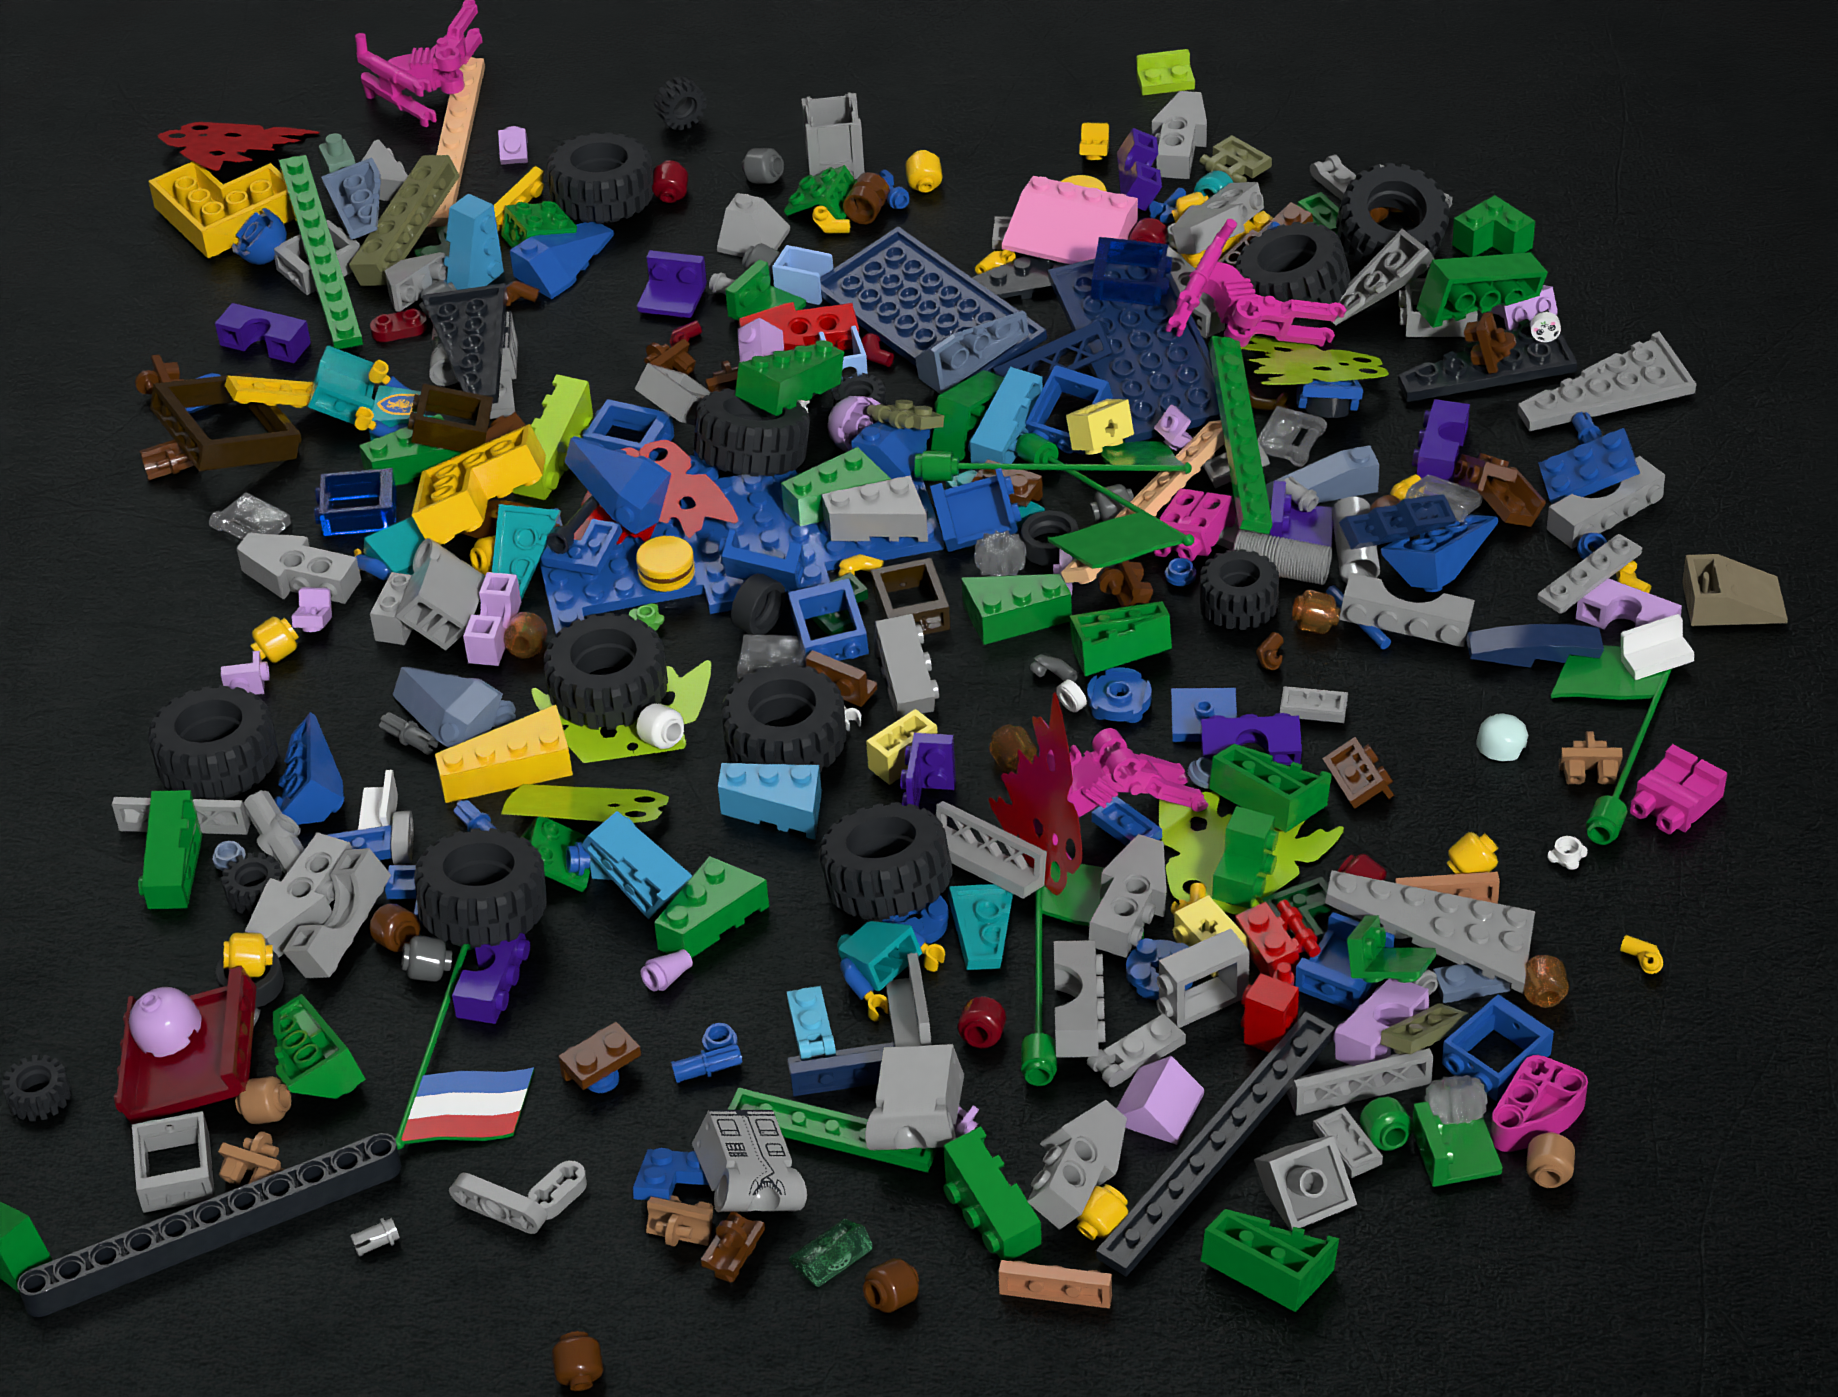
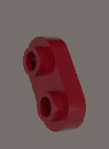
M417 309L382 314L370 323L371 335L374 340L379 342L418 336L428 328L426 315Z

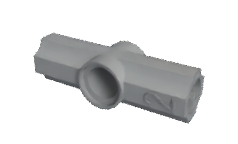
M260 790L258 793L250 795L244 801L245 811L260 834L257 838L259 847L279 862L282 871L286 875L305 850L297 838L300 834V828L293 819L282 814L269 791Z

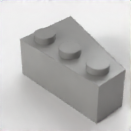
M911 476L822 494L824 523L831 541H870V537H889V541L899 542V537H918V542H928L927 515Z
M913 614L875 621L874 653L876 658L881 657L883 665L881 674L887 680L889 687L887 691L897 719L904 717L914 709L922 714L933 712L935 699L939 698L936 680H930L928 672L932 670L929 653H923L921 644L924 643L923 630L921 625H915Z

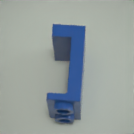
M1002 468L995 469L996 476L944 490L942 483L930 486L948 552L1019 533L1016 522L1022 521L1018 504H1011L1009 495L1015 492L1010 476L1004 477Z
M730 528L728 536H723L720 541L718 554L722 555L721 564L724 565L726 576L747 580L750 576L759 573L781 582L785 590H799L806 566L802 544L790 542L786 559L740 549L735 529Z
M1334 912L1331 913L1328 919V930L1319 943L1321 952L1315 957H1310L1309 960L1301 958L1296 966L1295 986L1299 988L1300 992L1355 1012L1359 1005L1367 1001L1378 982L1369 983L1363 981V978H1351L1347 938L1360 922ZM1386 932L1384 948H1394L1393 934Z

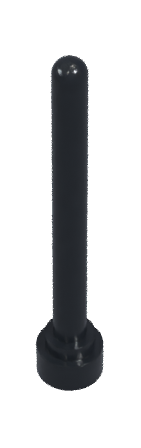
M593 495L589 497L565 526L555 527L547 536L546 541L552 551L564 554L573 545L574 533L600 505Z

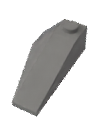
M1401 229L1348 284L1347 291L1338 302L1345 306L1346 313L1343 318L1337 316L1335 322L1332 323L1338 325L1414 281L1428 269L1429 264L1434 260L1431 252L1409 233Z

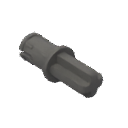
M391 712L382 715L380 718V728L399 738L401 744H409L426 755H431L434 750L428 747V744L437 748L439 741L429 733L418 728L417 723L413 721L407 722Z

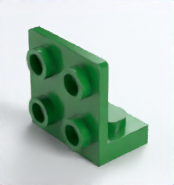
M845 165L835 169L829 167L816 176L808 175L799 182V188L788 199L789 203L784 212L788 216L819 204L820 206H825L835 219H845L847 215L844 212L843 203L856 180Z
M543 201L540 204L519 202L516 205H505L501 236L511 248L535 235L577 232V226L555 202Z
M760 259L725 289L728 317L738 321L739 318L790 302H794L796 311L802 310L806 306V299L771 286L768 263Z
M535 817L521 837L527 839L540 852L541 859L544 861L545 876L583 892L587 887L591 869L590 867L589 869H584L582 876H577L576 873H568L566 867L567 846H574L576 842L583 843L587 836L546 817Z
M1366 915L1347 938L1351 978H1363V981L1369 983L1379 982L1383 979H1397L1401 983L1414 982L1423 975L1436 957V948H1384L1386 932L1384 927H1380L1379 915Z
M1428 1101L1414 1104L1412 1133L1433 1187L1500 1175L1502 1173V1164L1482 1115L1441 1121L1439 1115H1433Z

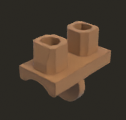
M1586 731L1585 741H1573V748H1562L1559 770H1564L1567 784L1584 783L1586 778L1585 770H1597L1598 783L1614 784L1623 757L1622 748H1607L1606 741H1595L1594 732Z
M259 1132L254 1139L245 1138L243 1147L250 1149V1151L224 1142L218 1151L224 1157L219 1176L223 1180L236 1185H240L247 1169L254 1171L249 1184L285 1170L281 1168L279 1160L268 1157H277L279 1148L272 1146L271 1134Z
M671 1196L670 1200L650 1197L647 1202L649 1215L646 1233L665 1237L666 1245L676 1246L678 1241L682 1240L709 1246L712 1241V1204L699 1202L693 1206L681 1203L682 1201L677 1196Z

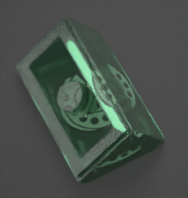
M843 1219L791 1255L789 1261L813 1285L819 1287L873 1249V1245L864 1226Z

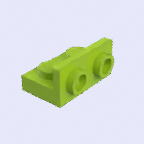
M1188 49L1137 55L1136 77L1142 96L1195 89V79L1190 67V53Z

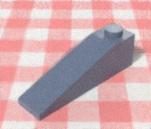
M373 158L321 177L330 203L351 240L378 229L381 174Z
M1020 311L957 332L936 342L915 357L919 379L939 394L946 392L1028 336L1029 330L1026 313Z
M1369 445L1336 452L1274 481H1284L1289 476H1292L1308 490L1313 489L1316 491V496L1319 497L1318 503L1378 492L1380 464ZM1274 481L1266 484L1270 510ZM1291 500V505H1297Z
M401 667L393 692V696L437 741L448 748L491 731L503 693L481 679L458 677V675L434 673V671L411 667Z

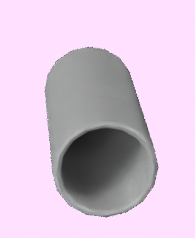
M1359 497L1341 499L1332 509L1339 572L1341 579L1345 583H1348L1350 573L1377 578L1380 574L1377 545L1351 550L1339 524L1346 516L1368 514L1370 512V504Z
M1242 529L1236 536L1233 551L1246 549V552L1255 551L1259 552V556L1265 555L1269 558V562H1274L1279 577L1303 580V582L1318 583L1319 585H1324L1327 580L1332 558V548L1327 545L1300 542L1299 540L1285 539L1279 536L1276 538V536L1243 531Z

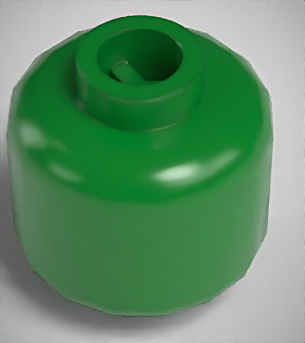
M1380 1097L1371 1101L1365 1106L1360 1116V1125L1363 1132L1377 1149L1384 1151L1397 1149L1405 1144L1412 1134L1413 1124L1411 1118L1403 1106L1394 1098Z

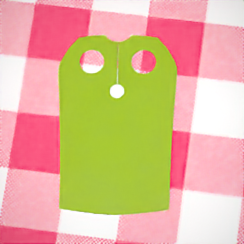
M522 784L507 798L501 814L604 822L616 811L623 816H626L625 813L630 811L645 812L646 815L643 817H628L633 823L656 820L662 813L658 808L667 805L669 797L657 792L640 789ZM648 796L655 798V801L641 803L636 802L634 799ZM612 803L620 804L618 807H610L608 805Z

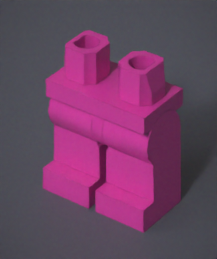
M1180 488L1159 520L1185 535H1193L1194 543L1191 546L1179 544L1155 550V555L1166 557L1171 551H1176L1180 558L1188 559L1191 562L1197 555L1208 557L1212 551L1211 546L1217 543L1222 530L1226 526L1232 527L1235 524L1237 515L1232 497L1208 492L1205 495L1201 491ZM1187 499H1193V502L1189 504ZM1214 503H1220V505L1215 508Z
M1672 744L1666 751L1665 758L1654 770H1650L1645 777L1638 781L1636 795L1631 801L1630 813L1639 819L1646 818L1649 814L1657 818L1656 825L1667 834H1671L1676 829L1686 832L1691 827V823L1697 821L1723 797L1727 772L1702 759L1697 763V756Z

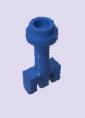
M887 170L880 171V176L886 180L890 189L887 196L888 204L894 209L905 208L909 203L908 192L903 187L894 188L892 186L894 185L893 175Z

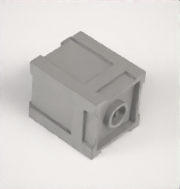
M848 92L845 96L812 99L810 96L802 98L805 149L809 175L816 176L829 167L835 169L845 165L856 180L861 174L865 173L861 120L858 119L856 93Z

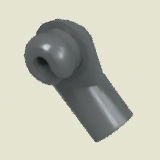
M1040 654L1034 657L1035 661L1030 665V670L1039 677L1044 676L1047 669L1063 681L1068 679L1075 682L1078 677V672L1059 658Z

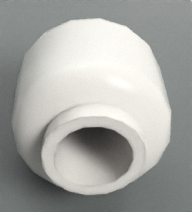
M651 704L640 713L637 719V734L642 741L659 749H669L682 738L684 721L680 713L662 704Z

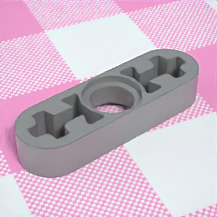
M461 1173L449 1188L450 1195L460 1205L526 1233H537L548 1217L546 1210L535 1200L469 1173Z

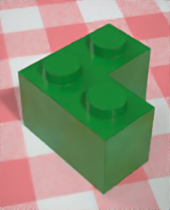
M1494 195L1454 218L1452 245L1470 257H1475L1491 247H1494L1503 254L1525 253L1533 248L1535 220Z
M1236 806L1226 827L1224 854L1213 874L1212 899L1251 909L1256 897H1262L1266 886L1267 874H1273L1277 862V856L1272 855L1279 837V832L1274 831L1275 816Z

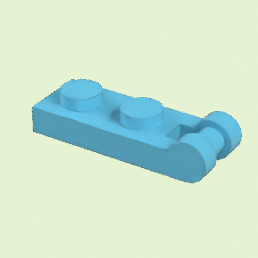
M821 986L787 991V1000L801 1061L812 1060V1056L825 1054V1058L836 1056L834 1039Z

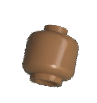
M268 1076L249 1079L246 1091L241 1092L236 1097V1108L250 1124L277 1122L290 1109L291 1094L277 1077Z
M1554 1132L1534 1137L1528 1144L1526 1170L1529 1177L1540 1186L1546 1188H1555L1568 1182L1574 1172L1575 1148L1572 1142L1565 1136Z

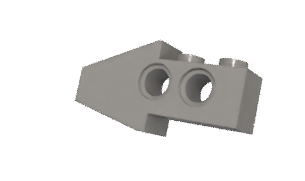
M1179 91L1152 120V136L1157 137L1159 153L1152 166H1157V169L1161 172V177L1189 179L1195 146L1206 147L1207 119L1201 92Z
M1258 182L1229 183L1202 205H1191L1172 227L1178 254H1197L1206 250L1227 219H1233L1237 223L1229 238L1244 232L1243 224L1264 209L1263 196Z
M1167 245L1159 250L1181 293L1190 280V273L1196 268L1191 266L1181 254H1178ZM1203 292L1198 300L1200 301L1198 307L1194 308L1191 315L1201 336L1208 338L1225 330V323H1221V318L1218 317V312L1215 310L1216 307L1213 305L1215 300Z
M247 533L237 547L241 570L282 599H285L290 591L299 593L302 587L329 588L331 601L345 604L361 581L357 557L310 547L308 537Z
M316 833L282 881L269 879L246 927L245 933H262L265 937L266 945H273V951L279 958L285 954L283 950L298 926L324 925L332 914L329 904L335 900V889L330 874L344 851L352 849L350 842Z
M1138 834L1103 870L1100 897L1103 899L1094 913L1089 926V940H1095V948L1127 958L1132 947L1137 946L1138 941L1142 939L1144 924H1150L1154 914L1164 917L1167 890L1163 841Z
M1107 1100L1065 1124L1040 1143L1048 1151L1043 1158V1162L1046 1164L1043 1170L1033 1179L1031 1183L1033 1191L1027 1202L1059 1230L1082 1215L1094 1187L1100 1186L1109 1180L1118 1170L1127 1118Z

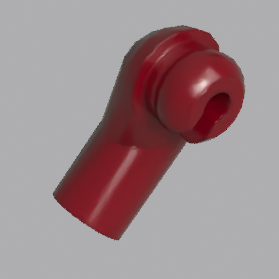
M695 320L674 329L670 338V346H674L682 339L689 343L690 338L701 334L702 329L699 322Z
M873 333L866 334L861 341L866 353V359L890 367L894 360V354L880 349L879 341L881 340L879 336Z

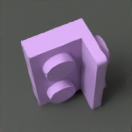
M1543 285L1538 297L1508 306L1501 303L1493 307L1492 311H1488L1504 318L1506 330L1508 331L1518 327V322L1524 319L1531 321L1535 315L1547 309L1555 315L1558 313L1553 287Z

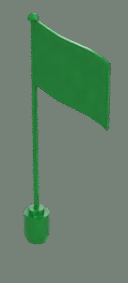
M1036 433L1023 434L1016 443L1018 456L1028 464H1064L1057 460L1059 454L1057 446ZM1064 470L1135 512V514L1110 519L1073 533L1048 538L1049 543L1092 569L1102 568L1155 550L1179 544L1191 546L1194 543L1193 535L1183 534L1076 470Z
M1123 441L1119 445L1104 446L1103 451L1099 454L1106 464L959 463V457H954L953 451H923V454L915 455V477L923 478V481H953V475H959V469L1185 471V474H1189L1192 466L1188 462L1183 464L1174 456L1171 448L1161 441H1135L1127 443Z
M1603 645L1604 651L1600 659L1569 654L1551 694V699L1559 697H1589L1615 700L1653 698L1613 796L1599 797L1595 801L1587 820L1586 829L1588 837L1593 842L1601 845L1609 844L1618 837L1626 818L1627 807L1619 799V796L1672 670L1669 669L1634 680L1621 662V647Z
M1053 861L1050 869L1051 877L1054 882H1058L1060 879V868L1058 863ZM1080 864L1074 874L1067 872V884L1060 895H1054L1045 884L1035 891V1033L1026 1036L1021 1043V1072L1026 1081L1035 1086H1043L1050 1083L1057 1071L1056 1041L1050 1035L1042 1033V914L1074 924L1090 926V921L1103 899L1100 897L1101 875L1105 869L1104 867Z

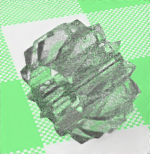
M995 529L992 535L984 533L983 539L977 540L975 546L974 561L976 567L981 570L982 575L990 574L991 577L1017 576L1018 570L1024 569L1026 546L1020 540L1019 534L1010 535L1009 530L999 533Z
M1456 1075L1449 1078L1443 1077L1441 1080H1434L1426 1088L1427 1096H1425V1101L1429 1102L1433 1115H1439L1441 1122L1445 1125L1449 1123H1455L1456 1125L1463 1122L1470 1123L1471 1120L1480 1119L1487 1112V1092H1485L1484 1084L1478 1078H1471L1468 1075L1463 1077H1457Z

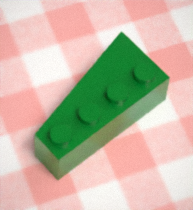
M820 340L816 341V344L796 346L792 350L775 351L772 355L764 357L754 356L751 360L739 362L735 396L778 416L782 414L783 407L792 409L797 406V400L808 401L812 399L813 393L822 394L840 385L844 351L834 347L833 343Z

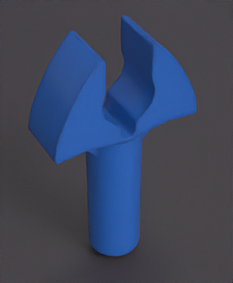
M1178 188L1164 203L1152 201L1149 207V218L1155 219L1156 216L1160 215V221L1164 225L1175 221L1172 210L1176 209V200L1185 196L1186 191L1183 188Z

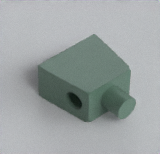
M333 133L328 135L326 143L320 144L318 147L323 176L356 164L349 146L340 134Z

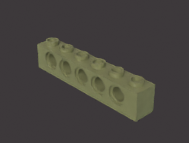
M449 155L421 156L378 220V229L368 235L349 263L360 286L387 285L385 270L407 257L460 177Z

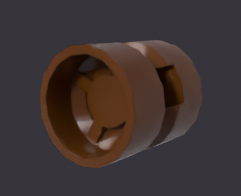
M870 172L863 173L857 178L843 203L844 212L852 221L859 224H869L875 220L890 192L886 180L880 175Z

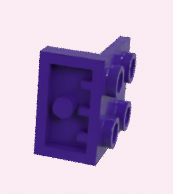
M650 250L647 255L649 281L638 302V312L691 318L707 284L704 256Z
M1274 481L1271 505L1273 526L1270 530V535L1276 536V538L1279 536L1280 538L1284 537L1285 539H1294L1300 542L1331 547L1333 507L1316 506L1311 512L1300 511L1298 505H1291L1292 494H1286V481Z
M914 733L912 746H906L905 765H908V769H902L901 789H906V792L903 793V806L913 804L919 807L922 788L954 790L956 775L953 735Z

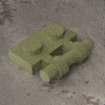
M1233 135L1213 146L1212 157L1204 154L1199 161L1206 168V171H1223L1232 178L1234 183L1246 182V177L1242 176L1244 174L1253 179L1272 166V158Z
M896 400L893 405L872 404L867 408V414L872 416L875 421L890 423L892 427L898 429L916 428L925 430L940 428L944 424V415L932 412V407L914 406L913 401Z

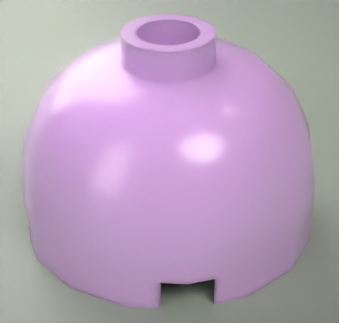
M849 396L839 401L832 408L828 417L827 428L829 436L837 448L845 452L852 450L851 441L865 427L877 423L872 416L867 414V408L872 404H880L878 401L865 396Z
M160 987L143 994L135 1002L130 1011L129 1029L142 1052H151L154 1057H164L180 1051L191 1042L188 1037L194 1029L198 1033L201 1027L202 1016L198 1007L187 994L172 987Z

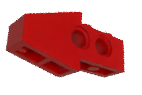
M790 302L739 318V328L761 318L783 331L784 351L792 350L796 346L816 344V341H819V332H823L826 341L833 343L834 347L840 350H848L853 348L851 326H856L859 334V326L852 303L796 311L794 302Z

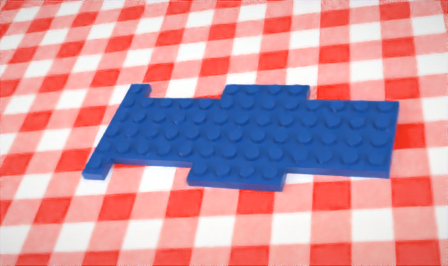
M789 470L787 474L783 475L775 474L768 477L759 475L756 477L742 474L723 477L714 481L733 506L738 517L737 523L705 517L702 529L695 532L691 538L685 535L678 518L672 517L668 523L658 522L650 539L659 536H675L684 539L692 547L695 574L692 580L680 589L661 592L649 589L642 584L638 576L636 554L640 546L645 542L642 538H634L631 535H628L622 543L615 545L600 575L543 566L541 558L539 565L556 635L563 627L569 628L571 622L580 619V621L585 620L584 616L701 594H705L710 614L732 610L735 596L746 580L726 576L724 565L721 564L722 555L718 554L719 545L722 537L728 536L730 528L735 529L737 532L740 549L786 559L790 542L802 544L806 566L799 590L829 583L830 579L827 571L840 569L839 564L843 559L862 554L884 561L944 549V539L923 478H916L914 475L912 481L927 515L928 542H918V537H899V542L889 541V537H870V541H831L824 521L799 526L784 511L781 483L797 476L796 470ZM687 496L679 501L682 509H691L696 505L695 501ZM559 516L557 524H560V526H562L561 518ZM785 590V600H789L788 592L792 591Z

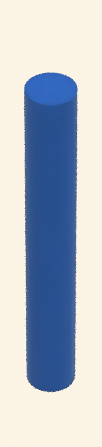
M1335 585L1330 586L1326 591V595L1342 608L1344 594ZM1357 624L1381 649H1386L1390 646L1391 640L1379 628Z

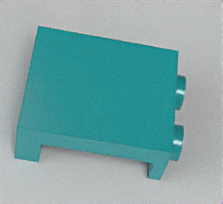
M326 346L317 366L308 407L355 425V414L359 407H367L370 410L373 408L374 399H372L375 383L370 381L369 372L374 363L334 347Z

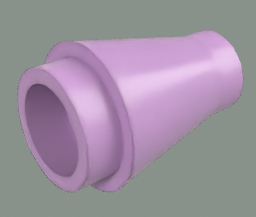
M681 949L675 953L647 960L645 966L641 969L642 980L650 990L664 991L683 972L692 967V958L686 950Z

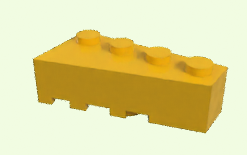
M556 705L435 753L445 803L517 788L522 784H535L573 775L569 748Z

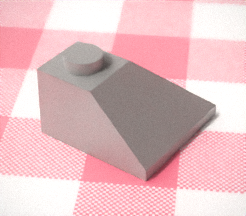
M737 193L726 208L717 252L744 257L750 246L755 247L760 243L777 250L790 232V225L763 198Z
M1332 1135L1285 1146L1254 1159L1266 1195L1291 1231L1293 1227H1304L1357 1205L1335 1138Z

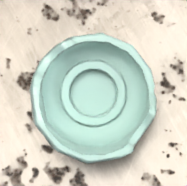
M1504 713L1495 714L1482 722L1476 745L1480 753L1490 759L1512 761L1516 760L1522 749L1526 747L1529 735L1526 725L1517 717Z

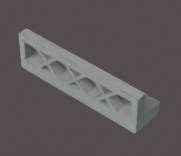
M114 797L112 807L119 831L147 832L151 798ZM193 799L202 833L247 835L251 819L245 811L246 806L242 800Z
M944 801L937 804L936 817L942 822L945 829L952 864L1021 898L1027 897L1044 886L1047 851ZM947 816L953 818L959 831L947 826ZM970 828L979 831L985 842L984 844L976 840ZM997 840L1005 844L1011 856L1002 853L996 843ZM1023 853L1035 858L1034 869L1028 866L1022 856Z
M918 953L907 954L909 978L894 979L886 985L895 1047L931 1045L930 1023Z
M1430 1048L1419 1050L1411 1055L1393 1054L1382 1060L1356 1066L1347 1065L1300 1076L1299 1079L1294 1080V1084L1286 1093L1297 1116L1431 1084L1433 1054Z

